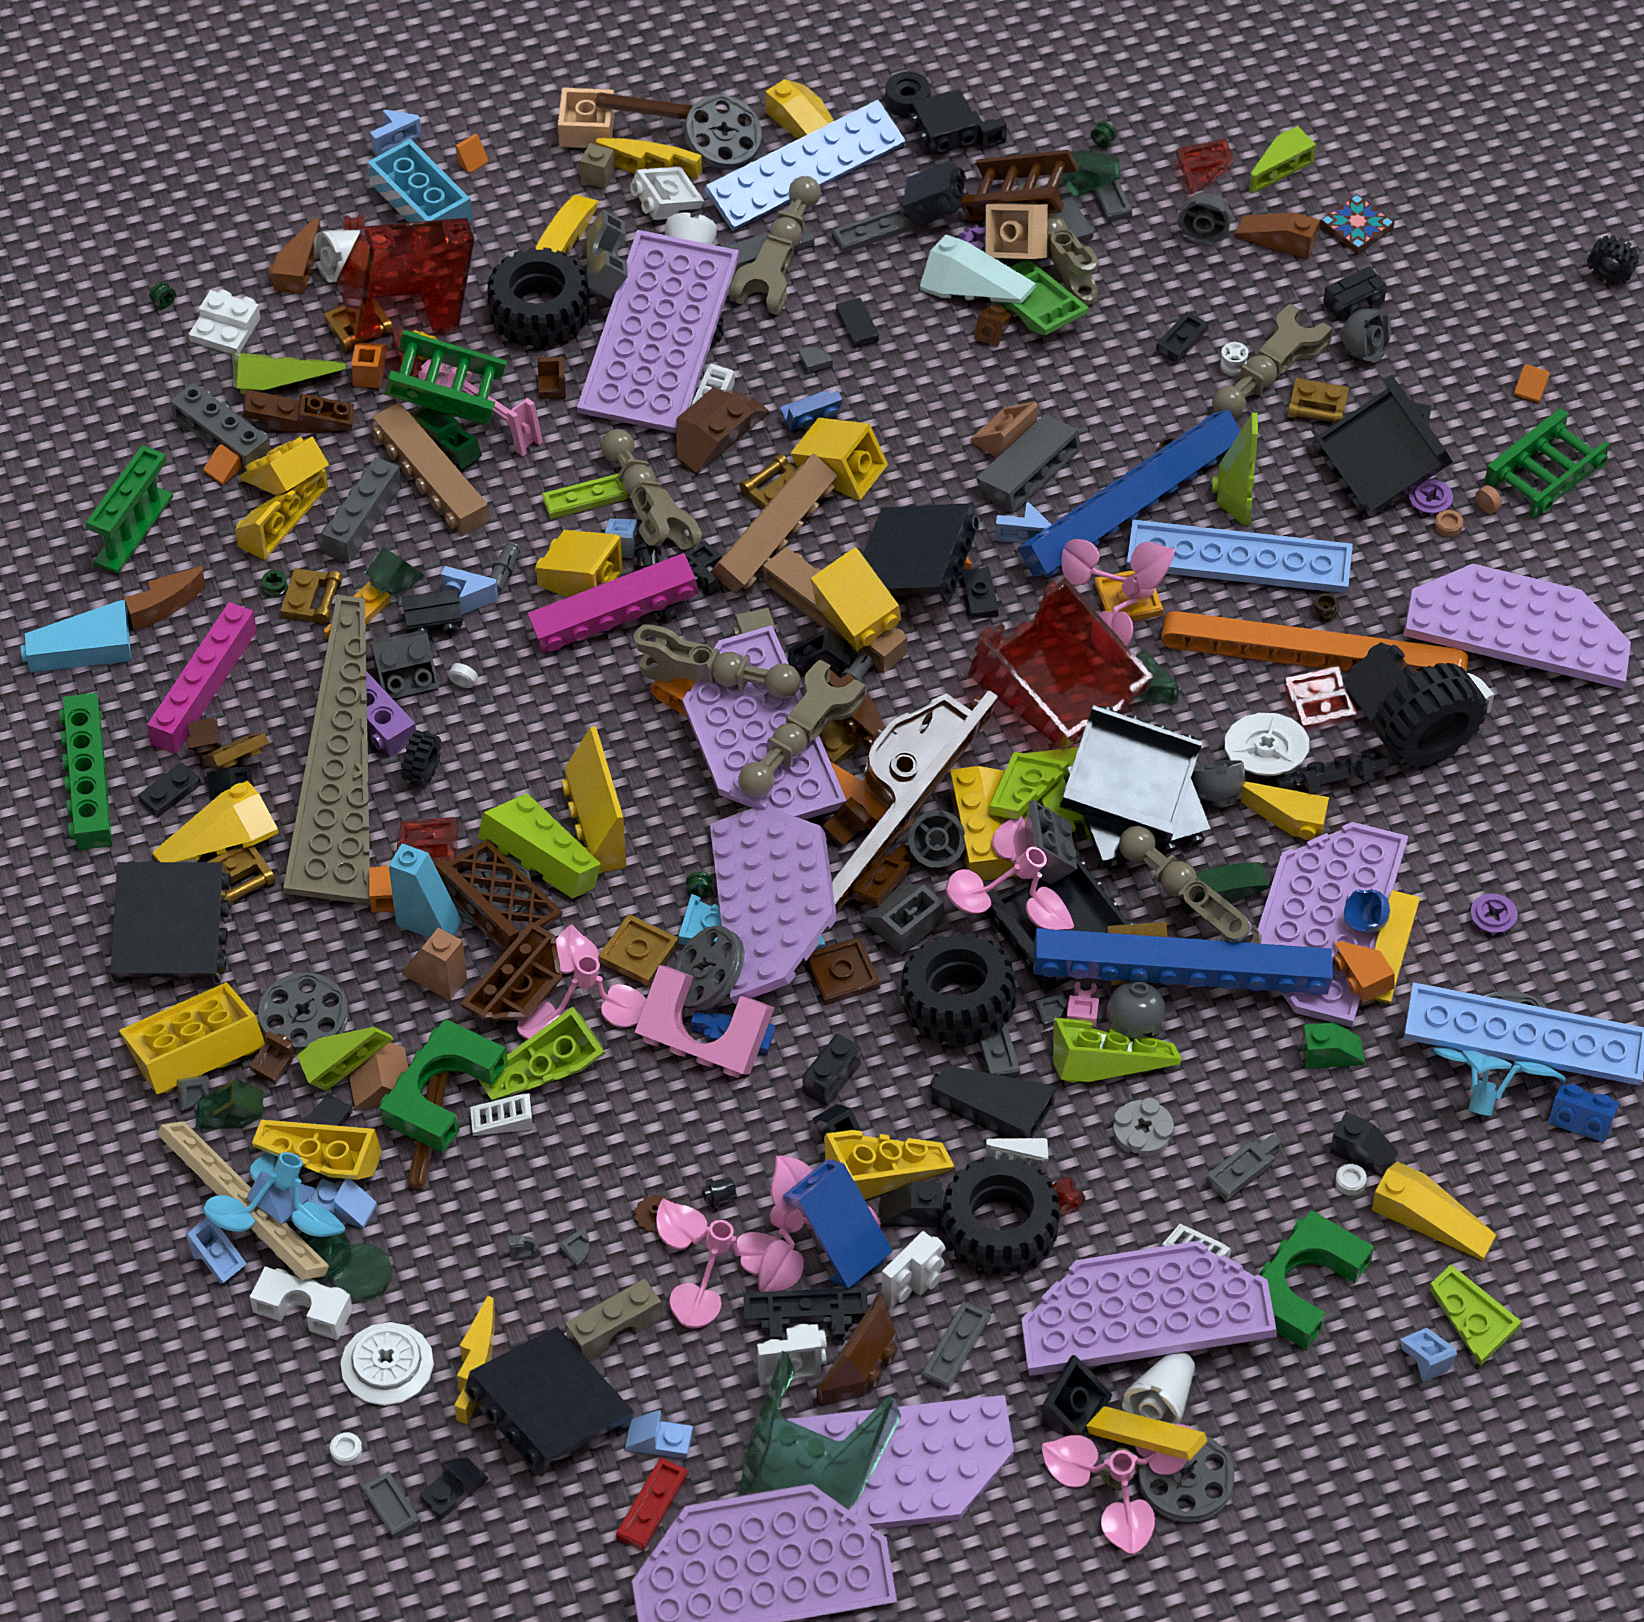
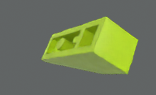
M1298 126L1288 131H1283L1274 139L1251 172L1249 192L1253 194L1314 163L1316 144Z
M370 1027L318 1038L316 1041L308 1044L306 1049L300 1052L297 1057L308 1083L327 1091L390 1043L393 1038L392 1035L376 1027Z

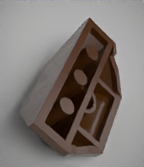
M715 387L711 388L676 418V459L697 476L767 416L769 410L750 394Z
M530 922L460 1003L461 1007L483 1020H528L562 980L555 935Z
M877 1294L872 1305L817 1387V1404L820 1406L865 1396L870 1387L875 1388L879 1383L883 1373L882 1368L886 1362L890 1364L895 1358L898 1347L895 1346L896 1333L883 1295Z

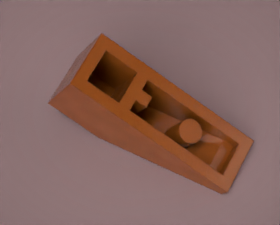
M1295 212L1245 215L1242 217L1234 237L1309 259L1317 243L1320 220Z
M314 218L277 253L274 264H270L269 279L273 280L274 291L305 294L317 253H314L313 244L315 235L321 232L320 218Z

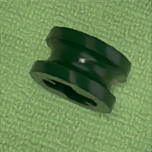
M1103 121L1099 122L1090 132L1093 142L1102 148L1108 147L1117 135L1113 126Z
M162 281L152 287L149 298L159 308L163 309L173 303L176 298V291L167 282Z
M271 570L263 575V591L267 596L278 598L287 592V578L283 572ZM272 582H278V585L272 586Z
M695 872L688 875L686 878L688 896L691 897V894H694L700 898H705L711 895V876L705 872Z

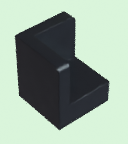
M973 111L979 123L978 143L982 150L1006 143L1007 124L1003 118L997 120L990 119L983 122L978 113Z
M251 766L207 772L211 800H214L222 792L231 789L235 784L248 781L253 786Z

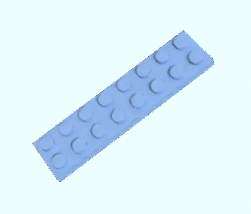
M876 100L706 185L705 191L733 232L790 203L788 190L790 183L795 178L810 176L816 179L820 187L903 146L905 139L879 100Z
M1133 520L1126 569L1132 570L1130 564L1131 556L1139 544L1154 542L1175 549L1174 557L1166 574L1348 593L1353 545L1350 543Z
M1414 982L1412 984L1403 1039L1456 1050L1479 1052L1487 1056L1512 1061L1536 1062L1553 1069L1639 1086L1642 1083L1644 1072V1027Z

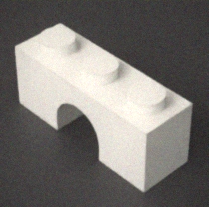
M264 1267L250 1295L253 1313L280 1322L287 1310L293 1306L303 1305L310 1308L307 1314L309 1331L335 1340L339 1339L353 1310L350 1294H347L343 1289L338 1287L329 1288L318 1284L313 1279L302 1280L290 1275L283 1269L274 1270Z

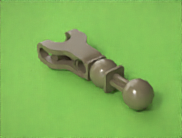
M800 176L790 183L788 195L791 204L788 211L780 210L778 212V219L771 225L767 239L756 260L737 270L730 287V301L742 304L749 294L762 292L767 295V312L775 315L780 314L788 298L784 274L794 253L793 248L800 243L804 231L803 213L805 209L815 206L820 200L821 188L816 179L810 176Z
M1025 183L1018 186L1016 190H1022ZM1058 213L1047 214V252L1051 253V259L1061 273L1066 290L1086 306L1095 303L1098 298V289L1093 280L1092 273L1098 271L1096 255L1090 246L1081 245L1076 236L1069 231L1066 222L1058 216ZM1084 287L1089 295L1080 294L1078 290Z
M1292 304L1287 305L1276 317L1274 335L1258 351L1257 356L1249 359L1246 365L1241 367L1239 382L1235 386H1223L1215 392L1212 398L1214 412L1230 410L1233 418L1240 416L1246 407L1245 398L1251 392L1260 396L1263 388L1272 385L1274 380L1288 370L1297 360L1318 357L1330 344L1333 328L1325 323H1320L1314 328L1302 327L1298 324L1299 311L1301 309Z
M622 429L610 430L606 433L600 445L602 454L608 461L619 463L622 467L617 479L623 483L624 490L630 495L633 506L642 520L639 533L644 541L650 546L661 547L667 537L683 550H690L698 545L701 541L702 532L697 522L690 514L677 507L668 492L661 488L662 485L660 482H657L656 475L649 468L650 464L648 461L634 459L635 444L633 437ZM685 530H688V532H689V536H690L689 539H688L686 533L684 532Z
M650 624L642 625L634 633L635 647L639 652L644 653L639 665L642 675L646 678L661 682H669L674 678H684L698 682L709 681L713 684L716 681L724 687L738 685L741 691L744 690L747 682L766 686L770 695L778 699L792 697L799 690L800 675L789 664H777L769 670L751 666L749 655L745 654L743 658L735 652L720 654L719 649L715 648L712 650L707 645L684 640L665 627ZM652 636L655 638L656 642L644 641L642 639L644 637ZM652 663H658L656 667H648Z
M822 660L817 661L805 674L804 697L786 718V724L776 728L772 737H769L767 740L768 754L761 762H751L742 767L738 776L741 790L747 796L754 798L764 797L771 792L775 783L773 773L781 764L791 767L793 758L802 755L806 746L831 721L846 719L854 715L865 700L867 685L858 680H853L845 687L836 688L830 686L828 682L830 681L831 665Z
M1141 826L1129 827L1122 833L1119 839L1121 854L1131 862L1144 861L1156 872L1153 877L1162 885L1166 894L1181 898L1185 903H1188L1194 911L1230 942H1240L1252 932L1253 939L1249 943L1261 944L1262 935L1259 930L1232 904L1203 883L1197 877L1196 871L1190 864L1179 861L1174 855H1170L1167 858L1155 848L1154 835L1150 830ZM1205 892V897L1201 902H1194L1195 896L1198 893Z

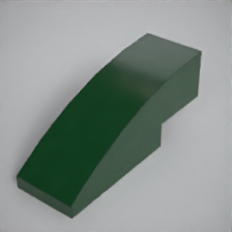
M422 406L410 414L458 468L463 469L482 457L477 438L462 430L459 421L447 413Z
M1260 862L1231 864L1196 872L1197 877L1230 904L1271 888ZM1205 892L1198 893L1195 896L1194 902H1201L1205 897ZM1180 898L1187 915L1195 912L1188 903H1185Z

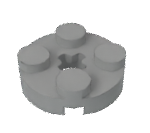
M1156 1099L1136 1100L1125 1104L1116 1111L1113 1136L1117 1145L1123 1151L1139 1153V1157H1152L1162 1153L1168 1147L1169 1141L1172 1138L1174 1123L1170 1113L1163 1106L1159 1105ZM1140 1124H1146L1149 1126V1132L1137 1131L1136 1128Z

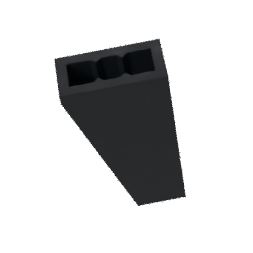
M946 1065L940 1074L936 1073L930 1082L929 1090L932 1091V1104L1006 1139H1021L1034 1137L1055 1103L1056 1087Z

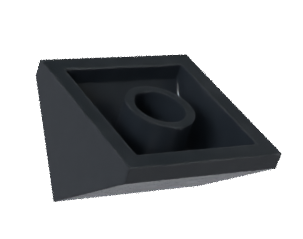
M1071 1355L1042 1405L1041 1426L1064 1437L1079 1435L1089 1438L1090 1434L1086 1425L1104 1406L1107 1407L1113 1395L1076 1355Z

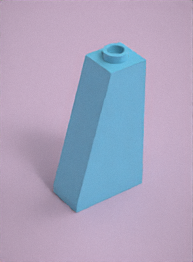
M125 600L117 601L25 633L26 645H21V656L23 662L28 661L30 673L131 661L129 624Z
M401 844L389 864L396 925L429 938L437 928L454 936L462 920L429 853Z

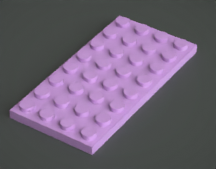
M637 230L626 261L628 277L616 291L577 405L578 413L676 433V418L691 406L740 257L739 250Z

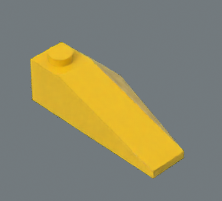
M784 79L765 91L766 113L797 139L834 122L822 99L803 84Z
M248 781L235 784L231 789L222 792L152 853L158 862H180L194 859L198 861L202 854L217 852V855L227 853V847L243 844L244 848L253 846L278 834L279 831L260 794Z
M1398 1161L1387 1169L1375 1191L1372 1211L1484 1261L1496 1238V1234L1426 1174Z

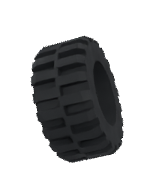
M536 247L528 248V251L524 252L519 250L513 253L514 256L510 257L508 255L502 259L501 264L498 263L492 270V274L487 282L490 319L492 324L495 325V329L501 335L504 334V337L511 342L517 341L518 345L521 346L533 345V348H541V345L551 347L555 346L556 342L561 341L563 343L570 339L571 334L574 336L581 330V326L588 319L587 314L590 308L589 289L585 271L571 256L567 258L564 252L559 250L553 252L551 248L543 247V250H536ZM534 292H548L557 296L543 303H529L520 299Z
M1437 663L1433 667L1427 666L1418 673H1412L1405 681H1400L1393 691L1388 692L1385 700L1380 702L1378 712H1375L1374 730L1400 765L1412 768H1420L1421 765L1427 767L1432 765L1433 762L1444 760L1450 754L1453 755L1459 751L1458 749L1462 745H1466L1473 735L1477 734L1480 730V724H1483L1486 719V698L1464 668L1453 663Z
M960 932L952 933V936L948 937L944 935L937 936L933 942L928 940L920 946V951L916 949L909 957L910 961L905 963L902 970L901 987L909 1022L924 1037L928 1038L931 1036L932 1041L940 1044L945 1041L951 1046H958V1043L965 1042L966 1045L974 1044V1041L980 1039V1037L982 1040L990 1038L991 1031L994 1030L997 1033L1004 1027V1022L1007 1023L1012 1017L1017 1003L1012 962L1009 956L1005 954V950L998 944L994 945L992 940L984 936L980 939L977 934L973 933L961 935ZM958 981H970L981 985L976 991L960 997H949L937 993L945 985Z
M992 1156L982 1158L981 1163L977 1164L976 1161L967 1164L966 1171L959 1170L953 1176V1181L948 1184L945 1190V1197L943 1198L942 1229L943 1234L946 1236L945 1242L948 1248L952 1251L954 1250V1256L960 1262L966 1260L968 1268L977 1271L978 1268L982 1269L986 1275L993 1276V1272L1001 1273L1002 1276H1011L1013 1271H1017L1018 1274L1028 1271L1029 1265L1036 1267L1043 1261V1256L1050 1254L1053 1249V1243L1058 1235L1060 1205L1058 1204L1059 1196L1057 1190L1052 1188L1053 1182L1047 1175L1041 1176V1169L1032 1164L1029 1167L1026 1165V1160L1020 1158L1014 1161L1009 1160V1156H1000V1159H992ZM1001 1201L1020 1207L1029 1218L1025 1223L1014 1229L995 1230L978 1222L973 1213L987 1203Z

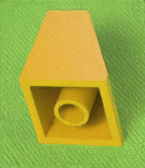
M818 418L790 453L797 469L813 453L816 454L838 475L832 481V484L835 486L833 489L855 500H861L888 466L887 460L869 423Z
M563 530L558 538L553 539L549 551L544 558L541 557L537 561L535 572L537 573L538 586L568 598L617 579L623 571L621 536Z
M856 547L811 577L817 609L856 651L864 646H869L875 641L876 637L886 630L893 629L901 621L898 603Z

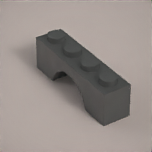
M604 209L586 232L588 287L595 294L611 299L628 277L627 262L616 256L626 236L625 221Z

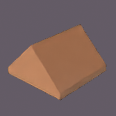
M1034 401L1004 407L970 438L971 441L995 458H998L1037 422V403Z
M388 1043L349 1073L355 1111L378 1107L382 1098L386 1094H390L396 1086L399 1075L408 1069L405 1047Z

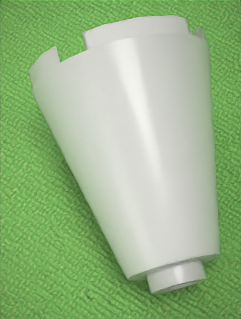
M678 213L668 217L665 224L666 236L713 245L717 235V226L709 218L699 215V219L691 218V213Z
M324 230L315 235L313 244L314 253L319 252L320 261L316 262L317 267L327 282L343 280L387 255L390 248L389 238L380 230Z
M1185 1352L1166 1354L1126 1390L1124 1401L1122 1402L1123 1410L1167 1423L1180 1424L1195 1370L1194 1361Z

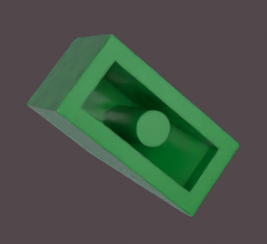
M1335 1023L1304 1025L1301 1046L1305 1069L1365 1064L1360 1036Z

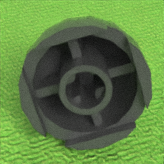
M1209 192L1197 193L1188 198L1182 206L1178 218L1179 229L1181 227L1187 240L1198 245H1212L1214 241L1220 239L1221 242L1229 233L1231 212L1228 204L1220 196Z
M1374 308L1358 310L1343 325L1341 337L1347 352L1354 358L1364 362L1375 363L1384 356L1385 352L1380 351L1384 343L1389 344L1391 325L1388 315H1383V310Z
M1242 760L1215 761V764L1206 765V763L1195 765L1191 780L1198 797L1203 801H1212V806L1228 805L1229 799L1238 796L1243 790V785L1245 784L1244 762Z
M931 810L924 812L914 820L909 829L908 843L912 854L919 862L928 867H945L959 859L965 849V831L956 816L947 811Z
M1127 982L1120 985L1110 995L1105 1018L1106 1021L1109 1019L1112 1023L1111 1028L1115 1032L1126 1037L1138 1039L1143 1038L1144 1034L1151 1032L1153 1036L1163 1028L1166 1005L1161 993L1155 987L1144 982Z

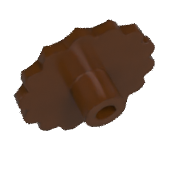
M654 1194L651 1197H644L643 1201L638 1202V1207L634 1210L636 1214L635 1221L646 1232L653 1231L658 1233L656 1217L661 1200L666 1199L663 1195L657 1196Z

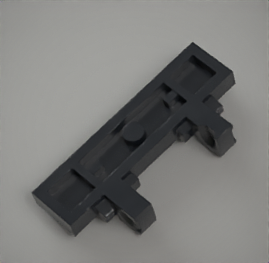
M704 540L685 552V556L694 574L696 583H699L701 588L707 593L712 594L719 587L717 586L718 578L710 571L719 562L722 555ZM672 604L662 610L650 612L651 615L656 612L666 623L675 618V608Z
M1367 749L1362 751L1361 755L1353 757L1342 755L1335 757L1334 761L1327 763L1320 761L1311 762L1305 768H1295L1279 775H1271L1273 787L1293 791L1304 789L1309 794L1321 792V784L1358 776L1363 781L1375 779L1373 772L1389 769L1390 767L1388 757L1377 749Z
M867 1287L743 1293L744 1324L762 1325V1331L770 1330V1340L783 1341L782 1328H790V1323L824 1322V1326H831L832 1344H845L844 1327H852V1320H862L868 1311Z

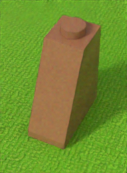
M437 928L403 969L402 975L451 1001L467 981L463 940Z

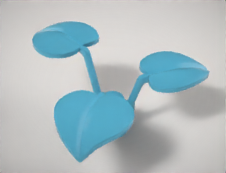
M1436 1047L1430 1050V1055L1438 1054L1450 1060L1465 1062L1471 1067L1472 1086L1470 1091L1472 1092L1469 1110L1482 1115H1492L1496 1099H1501L1503 1091L1515 1073L1526 1072L1536 1075L1555 1076L1562 1083H1565L1566 1080L1562 1074L1541 1063L1515 1061L1514 1066L1511 1068L1512 1064L1497 1057L1486 1056L1479 1052ZM1511 1068L1499 1089L1495 1090L1496 1085L1488 1082L1490 1069ZM1477 1072L1479 1074L1483 1072L1482 1081H1478Z
M267 1152L253 1162L249 1173L254 1181H256L260 1172L270 1174V1176L249 1206L244 1207L239 1200L233 1197L219 1195L210 1198L202 1209L206 1217L217 1226L230 1231H245L250 1229L255 1223V1219L249 1213L254 1210L272 1184L282 1190H288L293 1186L294 1208L296 1211L293 1212L291 1218L301 1231L312 1236L324 1237L341 1234L346 1230L344 1225L325 1207L314 1202H305L303 1205L300 1203L299 1187L302 1181L298 1174L303 1162L299 1156L289 1152L281 1153L279 1157Z

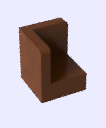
M564 357L538 358L539 399L566 398Z

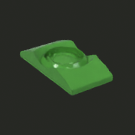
M1025 259L1010 268L1036 283V288L1022 303L998 302L1005 310L1015 312L1029 330L1042 335H1047L1089 313L1088 306L1029 259Z

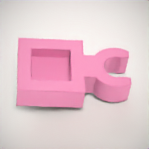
M1080 982L1075 983L1074 996H1069L1067 1019L1092 1022V1027H1096L1099 998H1096L1097 985L1095 983H1092L1091 989L1088 991L1080 988Z

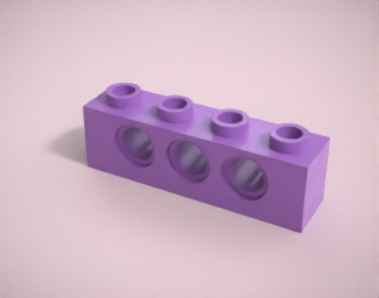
M366 671L367 733L371 737L374 746L378 750L382 749L391 757L409 744L410 736H412L414 731L416 732V725Z

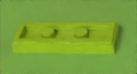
M618 474L542 493V500L549 518L554 519L627 500L628 494L624 490L623 483L618 481Z

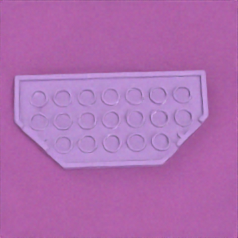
M1477 564L1468 565L1413 588L1409 598L1403 636L1621 689L1624 688L1626 683L1631 641L1582 590Z
M772 625L719 640L714 649H719L720 654L735 652L743 658L745 654L749 655L751 666L769 670L777 664H788ZM696 681L691 691L686 693L683 698V707L719 795L751 808L766 809L769 806L803 820L838 810L847 801L819 735L806 746L802 755L793 758L791 767L781 764L773 773L775 783L771 792L764 797L754 798L747 796L739 786L738 776L742 767L751 762H761L768 754L767 740L769 737H772L776 728L786 724V718L803 698L800 690L792 697L778 699L770 695L766 686L747 682L744 690L741 691L738 685L724 687L716 681L714 684L709 681Z
M769 806L766 809L750 808L710 824L721 923L723 927L737 934L744 946L743 967L737 982L730 991V998L735 1004L738 1003L740 996L753 998L790 984L796 975L794 973L796 967L802 959L807 961L820 943L818 940L819 936L826 927L831 928L837 920L825 832L819 825ZM732 947L727 951L725 957L730 954Z
M1351 822L1342 826L1341 830L1328 835L1326 833L1307 841V845L1299 849L1293 850L1291 848L1282 852L1258 927L1262 935L1261 944L1332 948V956L1335 955L1334 943L1338 941L1375 949L1379 931L1363 933L1350 928L1345 922L1343 910L1346 900L1357 889H1374L1380 891L1389 899L1391 890L1394 889L1408 836ZM1333 960V979L1328 994L1311 995L1300 992H1281L1295 1013L1348 1027H1353L1361 1000L1358 994L1354 995L1350 991L1346 975L1343 971L1339 972L1336 969Z
M1199 1241L1076 1260L1068 1268L1069 1273L1060 1283L1056 1281L1041 1297L1042 1302L1033 1312L1029 1310L1022 1318L1030 1376L1062 1371L1071 1355H1076L1086 1367L1277 1337L1268 1280L1258 1274L1254 1276L1243 1270L1242 1265L1224 1255L1220 1257L1208 1250V1246Z
M1005 1395L756 1422L762 1479L766 1487L773 1491L813 1484L874 1529L960 1520L976 1497H980L992 1483L999 1470L1014 1457Z
M813 1484L684 1506L631 1581L638 1622H785L897 1602L886 1537Z

